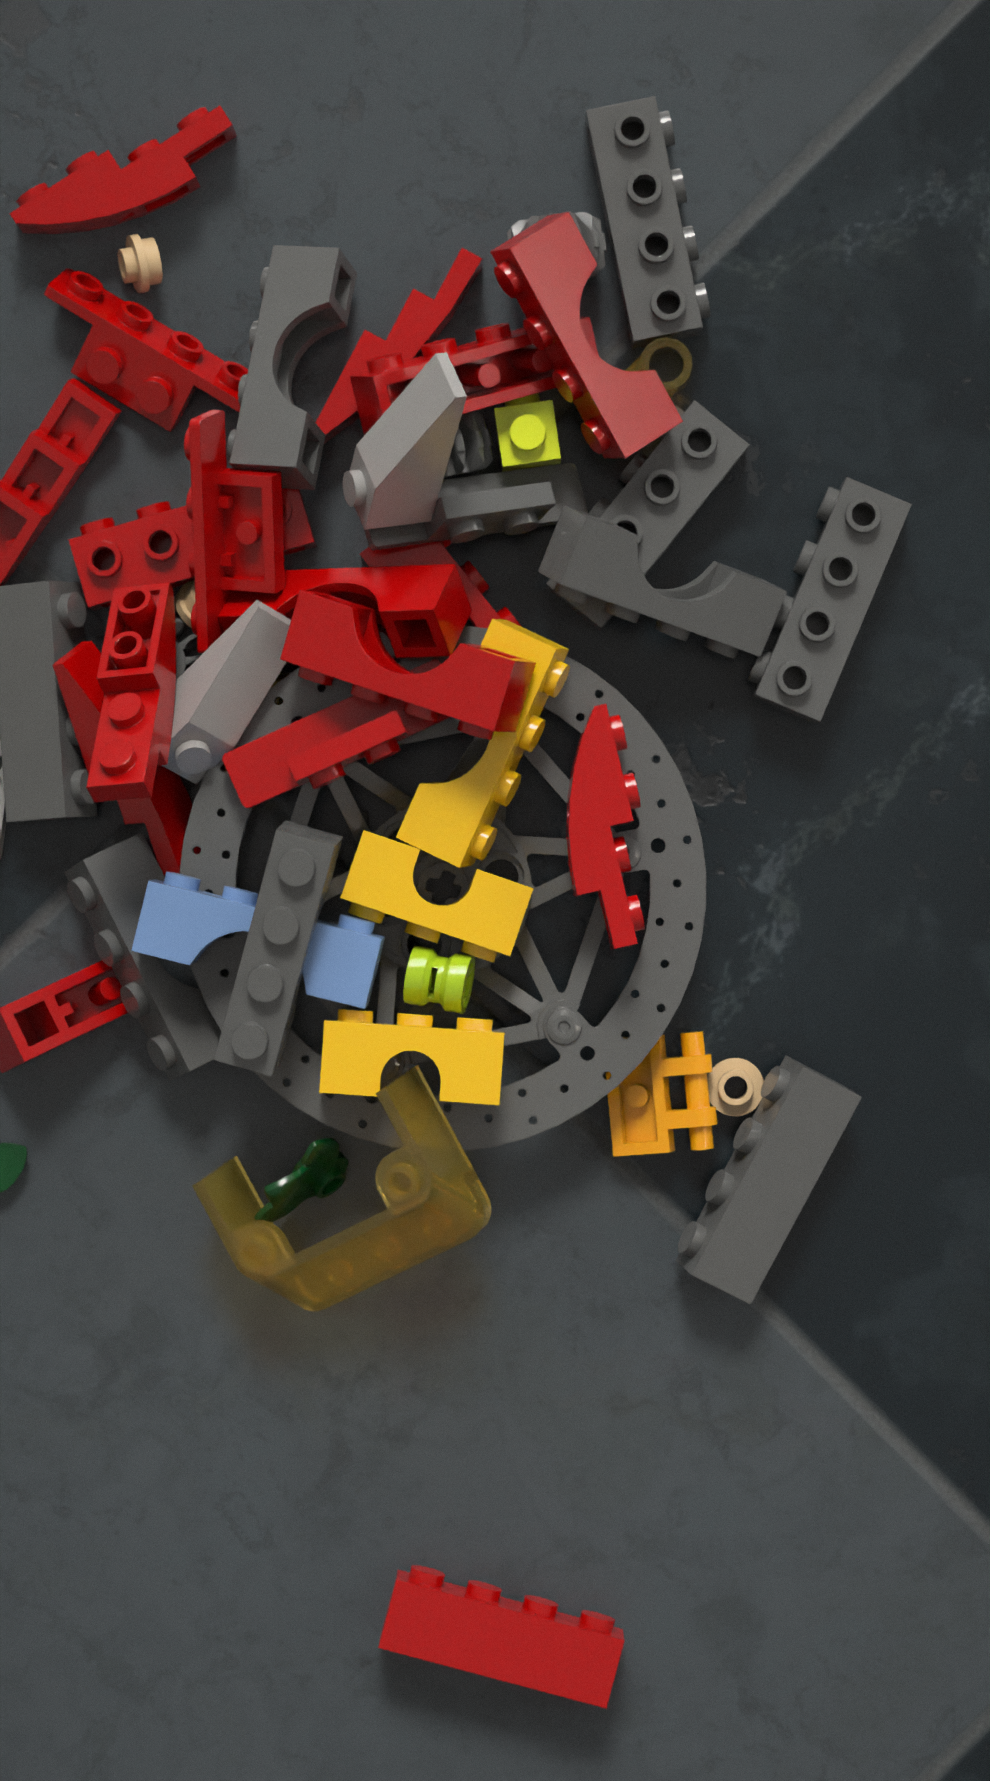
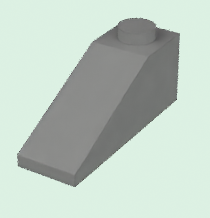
M447 352L436 353L356 445L350 471H346L343 476V492L347 504L350 507H355L364 530L432 521L467 398Z
M256 600L176 680L174 717L168 764L162 766L197 784L205 776L207 770L213 769L222 760L223 755L235 747L286 661L280 660L291 619Z

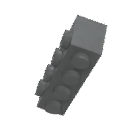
M655 96L586 110L585 125L631 348L635 349L700 335L703 328L701 319L711 317L705 284H694L690 267L691 261L699 260L693 226L682 227L678 204L687 203V196L681 168L671 170L666 147L675 145L673 125L669 111H658Z
M695 400L686 411H683L677 405L675 406L683 422L660 436L663 440L649 457L639 451L618 477L626 486L611 503L605 497H602L588 513L614 523L638 536V558L644 576L750 445ZM549 579L546 583V589L598 631H601L613 616L604 611L607 604L605 600L590 595L587 605H583L554 593L557 582Z
M846 477L841 483L839 490L828 487L815 519L825 522L817 543L806 540L799 554L793 573L802 576L794 597L785 595L773 628L780 630L771 652L764 649L761 657H756L747 680L757 684L752 695L753 698L817 724L821 722L912 504L849 477Z
M41 581L0 586V741L6 822L46 821L98 816L97 802L93 801L86 788L89 773L52 666L75 646L85 641L84 623L86 621L87 609L82 597L81 583Z
M786 1055L781 1065L772 1068L766 1076L761 1088V1096L763 1098L753 1117L745 1119L738 1128L733 1141V1148L735 1150L725 1169L717 1171L709 1182L705 1194L707 1203L697 1221L690 1222L684 1229L678 1242L679 1255L675 1260L692 1276L750 1305L862 1098L844 1085Z

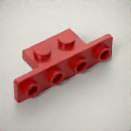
M66 268L48 284L44 292L47 298L92 324L91 330L70 371L71 373L169 432L178 425L196 387L240 412L238 387L241 377L248 373L246 367L236 362L222 360L204 349L203 344L196 337L186 332L172 330L154 319L153 314L146 307L136 302L124 301L103 288L102 283L91 274Z
M210 410L192 418L189 421V427L184 438V452L187 460L190 461L191 487L187 494L186 509L189 518L193 521V546L189 553L188 565L191 576L195 578L196 599L191 612V628L193 633L197 635L198 653L202 654L224 633L218 615L231 590L276 594L285 589L282 474L277 471L227 468L225 412L223 410Z
M433 659L409 671L416 674L424 673L436 668L441 663L439 660ZM353 695L225 753L222 760L242 805L249 809L308 782L311 783L313 789L328 785L346 776L343 766L365 757L368 765L388 758L401 751L398 744L399 741L452 717L440 714L438 722L430 721L403 712L405 701L387 696L385 703L382 704Z

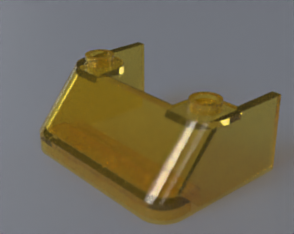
M418 1065L406 1070L376 1093L404 1145L384 1157L376 1170V1186L388 1209L295 1254L287 1237L279 1227L274 1225L273 1222L254 1219L256 1213L264 1205L237 1156L225 1161L192 1185L232 1261L243 1275L303 1309L320 1311L470 1240L487 1225L491 1216L490 1199Z

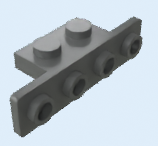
M563 463L443 480L431 522L364 531L371 550L450 540L452 543H462L487 534L505 532L506 535H518L532 531L537 527L557 525L564 505L587 514L588 509L575 464Z

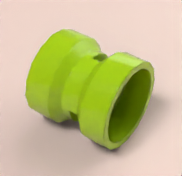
M414 946L405 974L404 1003L424 1006L429 1002L439 1003L445 1011L464 1014L473 986L475 957L455 953L448 958L438 956L432 948Z

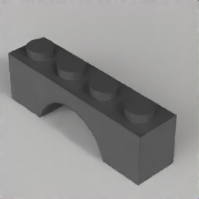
M273 245L269 267L267 266L263 269L260 278L262 303L259 318L252 323L249 332L251 358L248 373L243 375L239 382L238 401L240 412L237 427L230 432L228 437L227 456L229 464L234 469L281 472L282 488L315 490L326 435L306 411L294 405L292 399V379L298 362L312 344L331 332L347 327L357 272L340 248Z
M566 505L562 509L538 570L539 573L557 582L553 592L583 605H587L590 595L605 600L607 604L604 611L633 623L638 622L640 614L657 619L654 629L683 641H687L690 632L707 637L703 645L704 647L736 659L739 650L761 657L787 593L786 590L764 579L713 561L700 576L683 586L672 589L653 588L641 570L638 558V536L614 523Z
M287 820L276 829L214 1060L271 1077L280 1066L297 1007V995L304 964L322 906L329 891L343 839L342 836Z
M141 832L98 852L65 871L64 874L69 881L67 883V891L70 900L79 912L85 913L95 933L94 945L99 957L106 965L112 966L122 986L120 996L123 1005L133 1018H138L148 1038L147 1050L154 1065L159 1070L164 1071L168 1080L172 1081L214 1060L221 1030L209 1011L200 989L190 987L175 979L164 969L157 957L131 951L148 881L154 879L164 881L165 878L143 833Z

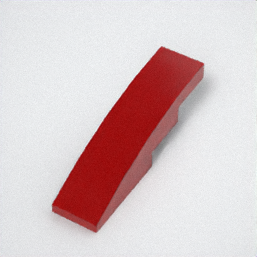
M461 248L435 299L413 289L386 340L364 330L315 422L326 435L324 444L360 418L350 376L369 371L366 361L375 357L401 352L402 359L405 361L422 356L421 345L433 342L452 319L482 270L483 258Z
M75 378L67 381L39 428L30 433L4 477L0 480V586H4L20 565L122 412Z
M82 641L52 666L89 773L104 692L96 679L101 652L92 641ZM161 765L157 766L152 797L117 801L125 825L145 823L157 862L165 876L166 871L180 874L183 841L192 809V802L180 776ZM195 847L194 853L200 854L201 848Z

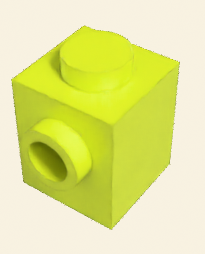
M539 393L507 401L505 402V407L494 408L502 472L561 463L553 400L540 401Z

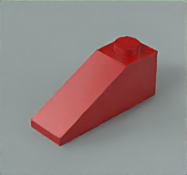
M101 960L1 1007V1073L7 1072L127 1014L128 1011L124 1007L120 996L122 986L112 966L106 965Z

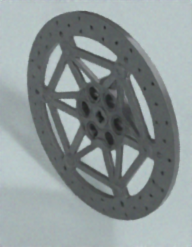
M465 626L453 652L460 643L481 645L487 628ZM380 632L379 635L384 647L394 659L395 653L389 638L383 632ZM449 656L402 657L398 664L407 670H411L433 659L439 660L442 664ZM566 656L564 663L570 665V670L561 691L555 698L548 696L544 709L561 718L580 734H582L594 706L606 703L609 716L619 714L627 742V749L618 751L622 773L624 775L628 771L634 772L641 807L634 809L639 821L638 828L616 833L611 828L613 838L623 836L626 843L631 871L625 873L647 870L649 873V909L646 930L639 956L628 982L615 1004L599 1025L591 1026L577 1011L606 928L599 897L597 896L566 990L562 993L558 992L525 925V920L530 909L573 889L570 871L545 884L534 887L531 882L527 856L529 854L568 856L567 839L513 835L505 826L506 807L500 804L491 825L497 828V835L484 860L476 859L474 865L458 868L421 850L414 866L413 882L418 894L423 899L432 904H437L432 901L435 893L427 891L428 881L430 878L440 879L444 871L454 874L456 878L453 884L461 886L460 895L458 898L448 897L444 905L459 900L466 893L475 868L485 872L487 866L496 860L509 861L516 867L518 872L517 883L531 887L533 891L514 945L518 947L543 1001H538L492 970L490 967L492 962L475 957L474 978L531 1017L529 1023L492 1030L505 1033L504 1046L547 1038L560 1053L559 1060L533 1075L501 1086L500 1105L439 1101V1095L400 1090L398 1084L404 1066L432 1061L431 1058L421 1052L404 1051L394 1055L385 1064L381 1075L379 1100L369 1102L366 1096L334 1094L333 1097H329L327 1093H319L322 1055L309 1046L291 1028L282 1062L273 1076L255 1073L271 1089L293 1106L325 1125L359 1139L389 1147L424 1152L477 1150L527 1139L561 1125L587 1110L615 1089L644 1060L663 1035L677 1011L694 971L702 941L706 912V865L702 836L694 806L680 771L665 745L642 714L618 690L592 670L572 658ZM300 667L295 669L268 691L233 749L291 724L296 717L305 718L353 696L350 694L353 684L334 678L332 686L325 685V691L319 692L318 687L323 684L299 677ZM596 691H601L603 693V696L600 699L596 698ZM279 697L283 699L281 705H277L275 702ZM583 714L584 720L581 722L577 721L576 716ZM450 718L399 741L398 744L400 746L463 732L457 730L459 720ZM474 737L445 782L455 780L469 772L483 756L489 740ZM538 743L532 752L524 750L523 755L567 804L570 784L568 777ZM657 755L660 761L658 763L652 762L653 756ZM223 760L213 769L206 771L195 797L184 835L180 874L201 879L199 890L206 892L210 889L213 894L221 896L224 886L237 888L240 848L248 819L253 810V807L248 809L242 805L228 772L222 771ZM357 761L343 766L347 776L396 808V813L391 818L385 821L376 831H371L344 777L328 784L357 844L359 845L363 830L390 839L393 832L401 827L413 798ZM310 782L301 786L290 822L308 826L320 788L313 789ZM659 800H663L665 802V806L663 808L658 807L657 802ZM220 809L225 810L223 817L218 815ZM685 836L690 837L691 841L689 844L683 842ZM654 839H661L664 842L665 848L662 852L656 853L651 849V843ZM195 847L201 848L200 854L194 853ZM224 851L230 852L228 859L223 857ZM349 871L331 880L325 901L342 893ZM676 879L681 882L680 887L677 888L673 885V881ZM394 916L384 917L382 924L374 922L373 930L374 934L386 936L381 953L376 1023L394 1024L397 971L401 967L407 969L411 955L408 946L411 934L404 932L408 921ZM657 918L663 919L661 926L656 925L655 921ZM326 921V922L338 924V922ZM686 923H692L693 927L691 930L685 929ZM246 931L235 932L231 938L220 937L203 952L196 963L191 965L204 1001L221 1032L248 936ZM441 933L442 947L438 956L449 958L455 953L469 955L460 951L464 940ZM497 952L495 959L501 956L502 953ZM662 960L668 961L667 967L663 968L661 966ZM223 969H227L229 971V975L227 977H224L222 975ZM633 990H637L639 992V996L633 998L631 996V992ZM317 997L336 1020L338 1009L352 1010L347 1004ZM429 1002L424 1006L413 1005L408 1014L428 1015L435 1003ZM659 1004L665 1006L663 1012H658L657 1006ZM624 1031L629 1032V1037L626 1039L621 1036ZM585 1046H590L594 1049V1056L590 1060H584L580 1056V1051ZM304 1055L309 1056L310 1060L308 1063L303 1062L302 1057ZM604 1072H610L611 1076L609 1079L603 1078ZM284 1079H290L291 1085L286 1086ZM562 1085L568 1086V1090L566 1092H562L560 1090V1087ZM520 1089H525L526 1095L520 1096L518 1094V1091ZM447 1103L451 1104L452 1107L449 1111L444 1110V1105ZM486 1114L492 1115L493 1118L491 1121H486L484 1119ZM404 1116H410L411 1122H404ZM531 1116H535L537 1118V1122L535 1124H531L529 1122V1118ZM360 1120H365L367 1126L361 1127L359 1125ZM447 1133L452 1135V1139L449 1141L444 1138V1135Z

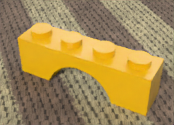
M503 619L491 620L481 645L536 662L516 732H494L492 740H489L479 762L463 776L449 782L420 783L396 838L458 868L472 866L476 859L482 861L489 853L497 835V828L491 826L500 804L506 807L513 799L521 781V774L515 772L524 750L532 752L537 745L545 727V720L540 718V714L548 696L555 698L559 694L570 670V665L564 663L569 651L568 648Z

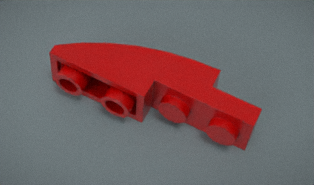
M220 105L210 112L206 107L199 108L188 114L177 124L179 132L161 144L157 139H152L132 151L127 157L130 164L122 169L109 150L99 156L95 151H90L69 164L66 168L68 176L56 184L48 187L46 183H41L22 194L16 201L19 207L9 214L22 233L33 234L85 232L143 217L178 201L200 188V184L190 166L235 138L237 135L233 124Z
M170 582L120 587L113 590L96 678L104 692L86 786L94 802L152 797L157 766L168 764L176 687V622L174 591Z
M605 703L593 707L578 743L567 797L566 839L568 865L574 897L593 892L598 893L610 948L617 949L638 944L635 931L644 930L645 925L637 894L627 896L621 873L631 871L624 837L613 838L611 827L634 821L631 810L640 808L641 803L634 774L632 772L623 775L618 751L627 749L621 717L619 714L609 716L607 704Z

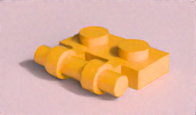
M703 1031L680 1033L682 1056L667 1057L665 1034H663L644 1060L615 1089L607 1094L613 1157L675 1151L673 1129L689 1128L691 1150L714 1148L712 1125H717L716 1106H710L707 1073L713 1072L711 1054H705ZM607 1071L605 1072L606 1079H609L611 1074ZM684 1075L687 1108L671 1110L668 1076Z

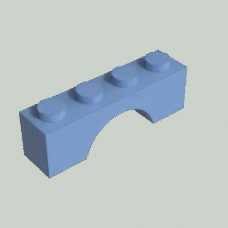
M166 871L164 881L157 879L148 881L131 951L192 965L220 937L234 932H249L259 894L240 888L224 886L221 896L199 890L201 879ZM340 914L338 924L322 920L317 921L302 972L307 995L363 1009L369 1005L386 937L373 933L374 922Z

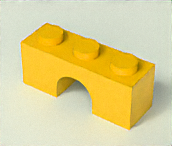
M363 830L340 897L351 902L348 913L382 924L385 914L406 920L408 922L405 933L434 943H438L441 933L464 940L461 952L493 963L497 952L508 956L511 955L533 888L475 868L466 893L459 900L447 905L432 904L418 894L413 882V870L420 849Z
M338 1009L337 1020H324L319 1093L379 1097L382 1070L388 1060L404 1051H417L431 1058L438 1067L440 1073L439 1101L500 1105L505 1033L492 1031L493 1020L457 1017L456 1029L433 1027L432 1015L397 1013V1025L373 1023L374 1011Z

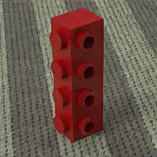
M580 317L586 340L598 355L590 317ZM501 323L475 330L477 341L457 346L455 338H446L421 345L423 356L403 361L401 352L369 359L366 361L369 371L351 375L350 380L363 433L366 434L436 353L447 352L467 395L462 414L556 388L552 378V372L555 371V368L545 350H539L531 342L524 328L511 331L509 323Z
M282 488L284 556L317 547L301 489ZM169 501L159 502L137 509L138 519L115 526L114 519L111 517L96 520L79 527L82 536L68 540L88 608L97 611L110 607L114 588L170 582L172 588L183 586L188 581L195 580L190 574L188 565L189 553L193 546V521L187 514L186 505L171 509Z
M412 1565L410 1572L398 1569L378 1648L607 1709L625 1641L623 1629L614 1627V1618L589 1610H582L580 1617L557 1612L559 1605L556 1602L538 1596L525 1595L523 1602L501 1597V1588L481 1581L469 1580L467 1587L444 1582L445 1574L443 1572L425 1566Z

